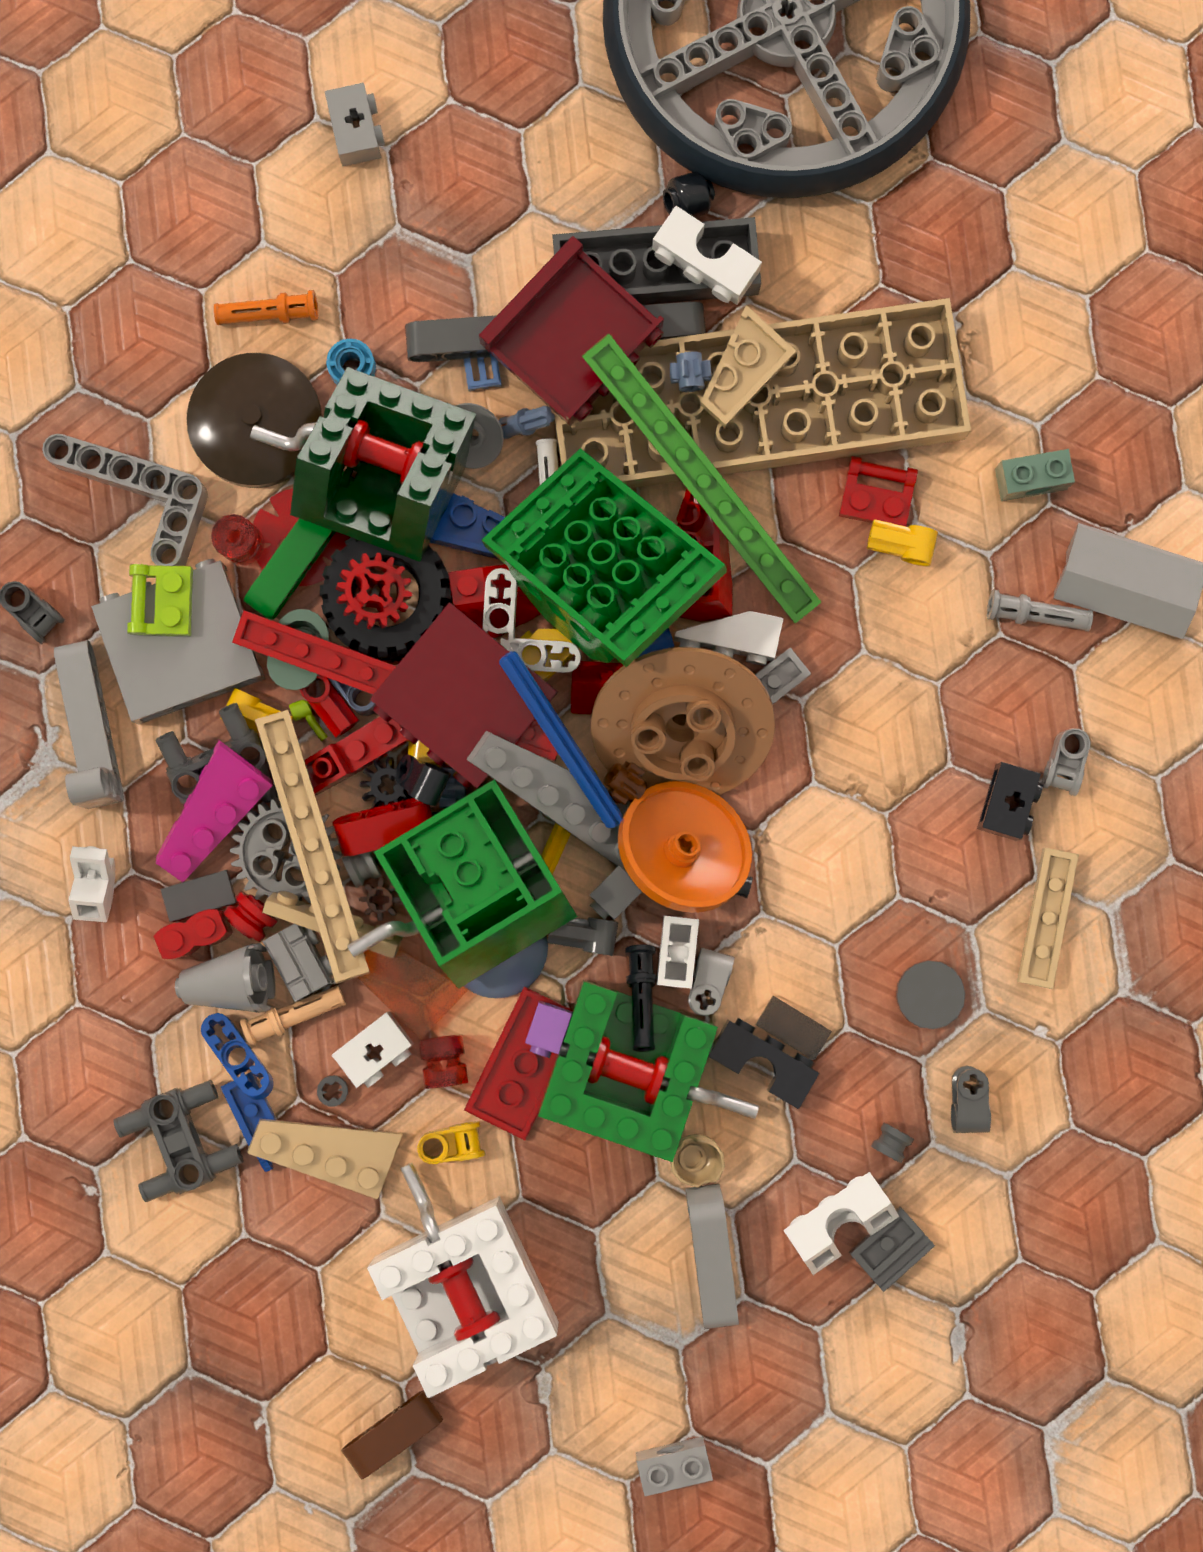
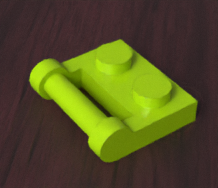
M131 564L129 566V576L133 577L131 622L127 623V634L191 636L193 568L191 566ZM146 578H156L154 623H145Z

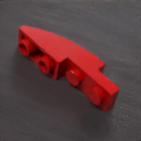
M378 717L337 743L330 744L305 759L304 762L315 796L371 766L376 759L381 760L388 756L389 752L408 742L409 740L399 732L402 726L393 718L388 723L383 718Z

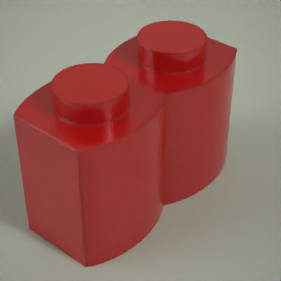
M203 910L191 916L186 923H172L158 930L153 937L162 959L185 958L195 953L201 946L216 945L228 939L232 935L233 930L228 922V918L223 913L224 910Z

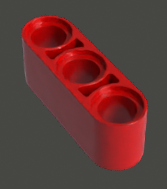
M411 798L346 814L335 819L332 824L342 856H355L380 849L433 817L430 805Z

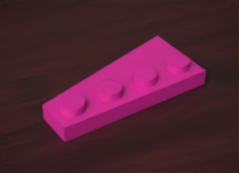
M218 740L213 750L214 753L210 761L203 768L195 789L188 796L181 815L173 824L156 856V864L182 883L273 786L272 780L220 740Z

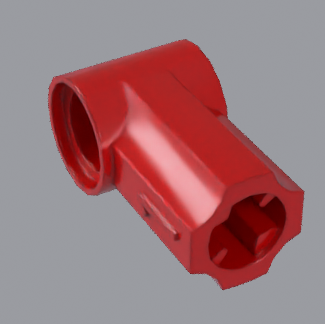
M318 674L316 680H321L325 683L326 689L323 695L317 698L311 697L308 690L309 686L300 689V692L334 737L338 738L352 729L360 720L335 689L332 682L327 677Z

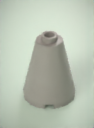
M261 943L250 944L182 970L179 978L175 980L177 997L189 1005L258 1013L270 1010L272 1006L267 1005L268 999H274L275 975L272 961H265L262 952H267L266 947Z

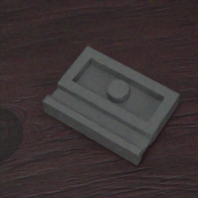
M902 1207L896 1209L899 1215L897 1219L872 1236L868 1234L849 1251L851 1256L883 1292L935 1247Z

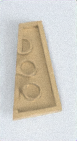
M259 1119L247 1153L378 1199L403 1134L392 1131L382 1132L373 1131L372 1129H351L331 1125L321 1126L300 1122Z

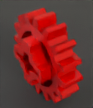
M377 552L374 560H370L368 555L364 553L361 556L360 564L354 559L350 560L348 565L351 572L342 569L339 576L346 582H338L336 585V590L344 592V594L338 597L337 603L347 604L343 615L348 616L352 613L356 615L354 619L355 625H358L363 619L367 621V629H372L374 623L378 621L383 629L387 626V618H390L395 623L400 619L397 610L400 612L407 611L409 606L403 600L411 599L412 592L404 588L410 585L411 578L402 579L401 574L405 567L400 566L395 569L392 566L394 563L393 557H390L387 562H383L381 553ZM370 570H379L384 572V574H374ZM353 579L356 580L355 583L359 587V592L354 598L351 593ZM394 584L397 590L395 603L392 602L393 599L389 595L390 588ZM378 586L381 589L379 595L373 594L370 596L367 593L369 587L376 588ZM365 607L375 608L379 613H372L363 609Z

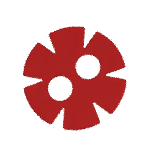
M293 488L279 492L269 499L279 515L278 517L263 509H259L253 521L251 542L271 544L254 554L257 563L262 569H264L276 552L279 542L286 538L299 519L290 515ZM336 532L299 586H310L324 581L325 578L322 574L327 565L323 557L333 561L331 558L332 554L336 549L341 551L346 546L345 541L350 536Z

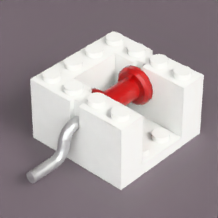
M410 1163L400 1169L419 1208L425 1232L375 1256L367 1269L381 1299L384 1300L392 1296L418 1351L413 1368L427 1398H430L486 1371L487 1365L497 1361L500 1364L556 1337L559 1321L500 1196L438 1226L429 1196L414 1164Z

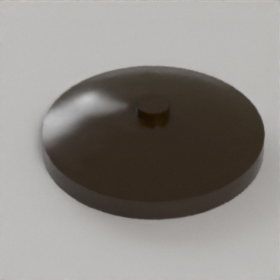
M244 353L219 362L199 380L188 404L187 431L197 456L216 476L241 487H269L282 483L295 475L296 459L301 450L286 451L251 439L250 434L254 425L293 438L301 426L308 423H316L319 417H322V409L312 384L293 364L270 354Z

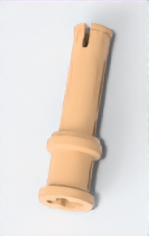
M336 985L280 1009L271 1007L267 1013L250 1020L243 1018L240 1020L249 1046L253 1048L261 1040L274 1035L280 1037L284 1035L287 1028L330 1010L345 1006L346 1002L339 985Z

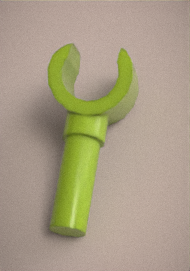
M299 700L289 705L295 721L306 718L307 723L321 742L328 737L316 721L309 702Z

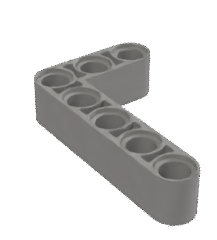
M54 434L45 440L42 449L43 454L56 468L165 502L166 505L151 547V559L156 566L186 565L208 498L207 489L197 477L63 434ZM60 446H68L67 455L62 459H55L56 450ZM99 455L101 457L99 466L95 469H87L89 458ZM126 465H131L133 467L131 476L127 479H119L120 469ZM164 475V485L159 489H151L152 479L155 476ZM196 485L198 488L197 494L192 499H183V490L187 486ZM178 517H186L187 525L185 528L178 532L173 531V521ZM170 548L175 549L176 557L174 561L168 564L162 563L161 557L163 552Z
M86 640L54 647V658L78 772L66 774L65 784L70 802L75 806L86 809L123 802V788L91 642Z

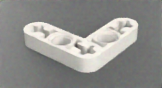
M499 568L491 571L485 582L483 630L488 634L489 631L497 634L508 632V640L501 638V645L510 652H517L521 659L522 651L526 646H537L541 651L540 661L535 665H529L524 662L533 671L566 673L577 669L581 663L582 656L581 651L575 644L564 641L515 638L517 582L507 569ZM500 574H505V580L511 581V587L504 589L503 599L511 598L510 606L503 603H490L491 597L498 599L499 590L493 587L492 583L493 580H499ZM502 608L509 614V622L503 628H495L490 622V615L495 609ZM546 645L553 646L551 653H562L564 647H568L569 652L575 654V661H570L568 667H562V661L550 660L552 666L545 667L548 656Z

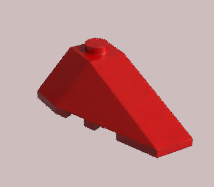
M686 489L676 518L677 526L726 565L727 572L688 608L680 618L702 622L732 616L733 585L728 539L689 490Z
M506 564L448 572L453 605L482 629L486 578L495 569L503 568L509 570ZM500 574L499 580H493L492 583L493 587L499 590L498 599L491 597L490 603H503L510 606L511 598L503 599L504 589L511 587V581L505 580V574ZM519 587L517 591L515 628L541 614ZM502 608L495 609L490 615V622L495 628H503L509 622V614ZM489 631V635L493 638H498L505 634H497Z

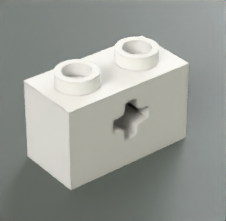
M673 916L663 917L657 985L692 989L699 919Z
M389 1011L333 1053L332 1057L356 1088L363 1083L369 1088L384 1076L381 1069L390 1062L396 1067L412 1055L408 1048L414 1045V1043ZM370 1043L374 1047L378 1045L383 1047L384 1050L380 1052L381 1060L378 1058L370 1060L367 1056L371 1051Z

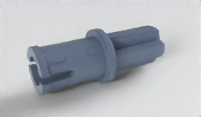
M548 406L532 410L523 408L517 411L515 415L502 417L498 421L500 425L507 423V425L502 426L504 439H509L520 434L529 436L536 429L549 426L550 422L555 420V414L551 413V408Z

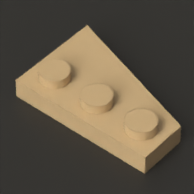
M746 305L700 401V405L725 428L795 355L796 350Z

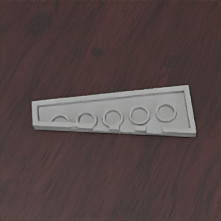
M488 731L484 733L466 760L616 866L620 865L625 870L618 848L620 824L615 828H607L568 769ZM627 801L626 805L621 802L619 804L615 802L621 813L624 814L631 802Z

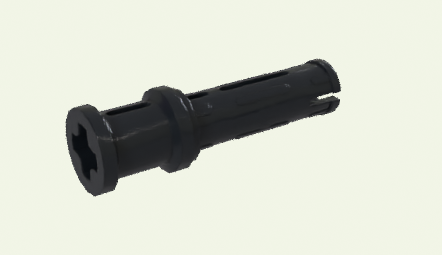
M645 944L632 945L625 948V955L629 957V975L626 976V983L632 988L633 1050L637 1052L655 1050L652 987L657 982V976L653 974V955L656 954V947Z

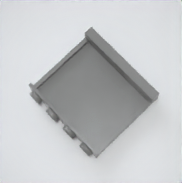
M208 559L195 565L196 569L193 570L191 636L127 634V623L131 622L132 592L119 596V593L106 595L99 599V604L91 606L131 722L139 725L233 691L234 688L240 689L266 679L262 667L257 662L254 651L232 643L241 614L226 574L228 570L221 561L215 562V559ZM146 582L145 623H154L156 583L151 585V582Z

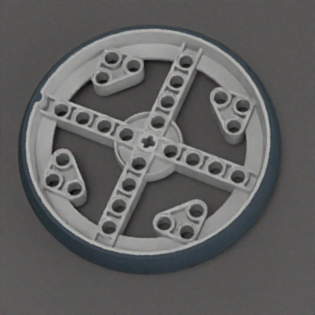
M603 0V31L610 68L622 98L644 132L662 151L691 172L701 174L706 180L741 193L772 198L810 197L840 191L881 173L900 160L921 141L949 103L961 76L970 35V0H920L922 13L919 9L912 6L899 9L894 16L876 77L877 83L882 90L886 92L898 91V93L883 110L867 122L826 48L835 30L836 13L860 0H822L824 3L820 5H814L809 0H739L736 20L661 59L658 58L654 45L651 16L660 25H672L678 21L685 0H666L674 4L669 9L659 6V3L665 0ZM908 23L914 28V31L906 32L899 25ZM754 27H759L763 29L765 33L763 35L756 36L753 35L749 30ZM800 40L806 41L810 47L800 49L795 45V42ZM728 42L736 48L732 51H725L719 45ZM924 52L928 54L930 60H920L916 57L915 53ZM752 56H756L761 61L773 66L793 67L833 140L812 146L789 148L787 145L792 125L786 115L735 99L724 100L718 105L715 123L712 126L696 114L681 99L679 94ZM693 58H702L706 64L698 67L692 65L690 61ZM895 67L900 71L901 75L891 76L886 72V68ZM820 69L825 72L826 76L816 78L811 74V71ZM665 73H672L677 79L672 82H665L660 76ZM837 98L842 102V105L832 107L826 100ZM726 115H733L738 119V122L729 125L724 123L721 118ZM847 126L853 127L858 131V135L848 136L842 129ZM776 128L781 130L784 135L780 138H773L767 131ZM741 144H749L754 148V151L744 154L737 147Z

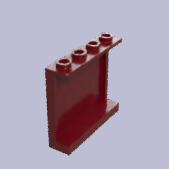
M572 236L479 334L480 344L571 426L576 420L582 422L594 408L591 404L599 395L604 398L610 393L583 359L582 355L603 337L610 334L635 366L641 358L638 354L647 345L649 348H652L663 336L664 332L661 329L663 328L664 318L661 315L658 318L652 315L584 253L583 244Z
M450 602L370 698L376 704L372 709L376 714L388 723L393 718L402 726L399 732L413 744H416L418 741L429 748L426 755L441 767L445 763L456 771L453 777L468 789L471 785L480 788L484 780L489 776L466 760L484 733L488 731L515 744L535 720V717L499 664V660L510 651ZM526 665L548 701L551 702L558 694V691Z

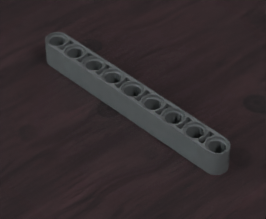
M680 302L643 305L656 318L660 315L664 318L663 328L661 329L664 334L660 340L706 333L703 303ZM497 315L410 322L405 325L407 359L412 362H431L490 357V352L480 344L479 334Z

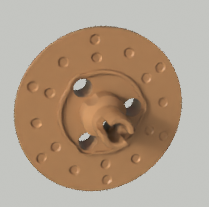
M677 647L653 651L636 658L627 668L622 666L601 688L591 715L592 742L601 763L607 771L616 763L622 765L625 761L630 764L632 762L645 770L641 779L647 782L646 789L663 782L682 781L700 785L717 795L728 792L742 784L758 770L770 751L775 733L774 709L771 699L755 674L738 661L726 655L693 647Z

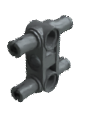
M237 703L219 710V714L231 737L224 744L242 758L244 757L241 755V751L246 747H254L260 752L257 758L245 760L272 780L273 786L261 798L265 803L271 802L273 798H278V793L269 769L261 738L254 729L249 728ZM174 731L158 737L156 743L168 765L166 774L171 782L172 792L179 798L181 804H185L196 785L186 788L180 785L178 779L184 775H190L198 783L203 768L208 764L214 753V748L192 758L186 757Z
M212 1080L186 1090L174 1088L145 1100L141 1104V1108L113 1120L116 1132L120 1138L147 1127L152 1129L167 1169L165 1173L138 1184L140 1194L145 1202L171 1192L183 1194L194 1190L197 1187L212 1182L216 1178V1174L244 1162L237 1144L209 1155L204 1151L190 1113L191 1109L218 1098V1093ZM163 1099L170 1101L173 1105L174 1111L170 1118L163 1117L159 1112V1103ZM186 1164L194 1165L198 1169L199 1177L196 1182H190L185 1178L183 1171Z

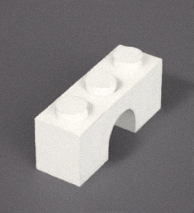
M675 206L653 238L652 250L655 251V256L666 265L671 266L675 264L683 269V274L690 281L696 284L702 282L710 287L713 295L725 303L731 301L738 305L759 274L762 261L734 243L728 252L720 258L709 259L704 257L698 251L696 245L703 236L705 224Z
M868 1172L864 1176H858L851 1180L847 1187L836 1195L824 1198L818 1207L808 1214L796 1217L790 1223V1226L783 1231L814 1275L842 1256L834 1243L835 1232L842 1224L847 1222L860 1223L872 1236L897 1219L899 1215L874 1177Z

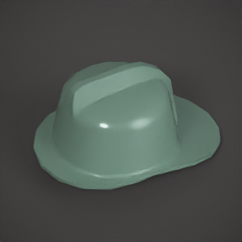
M293 610L288 612L279 621L280 624L327 641L329 639V631L325 621L311 610ZM268 656L267 669L270 677L278 686L286 690H299L308 687L318 676L316 673Z

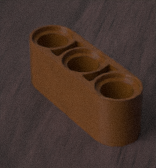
M422 1390L350 1441L341 1451L362 1480L432 1431L443 1421V1418L430 1399L427 1398L424 1390Z

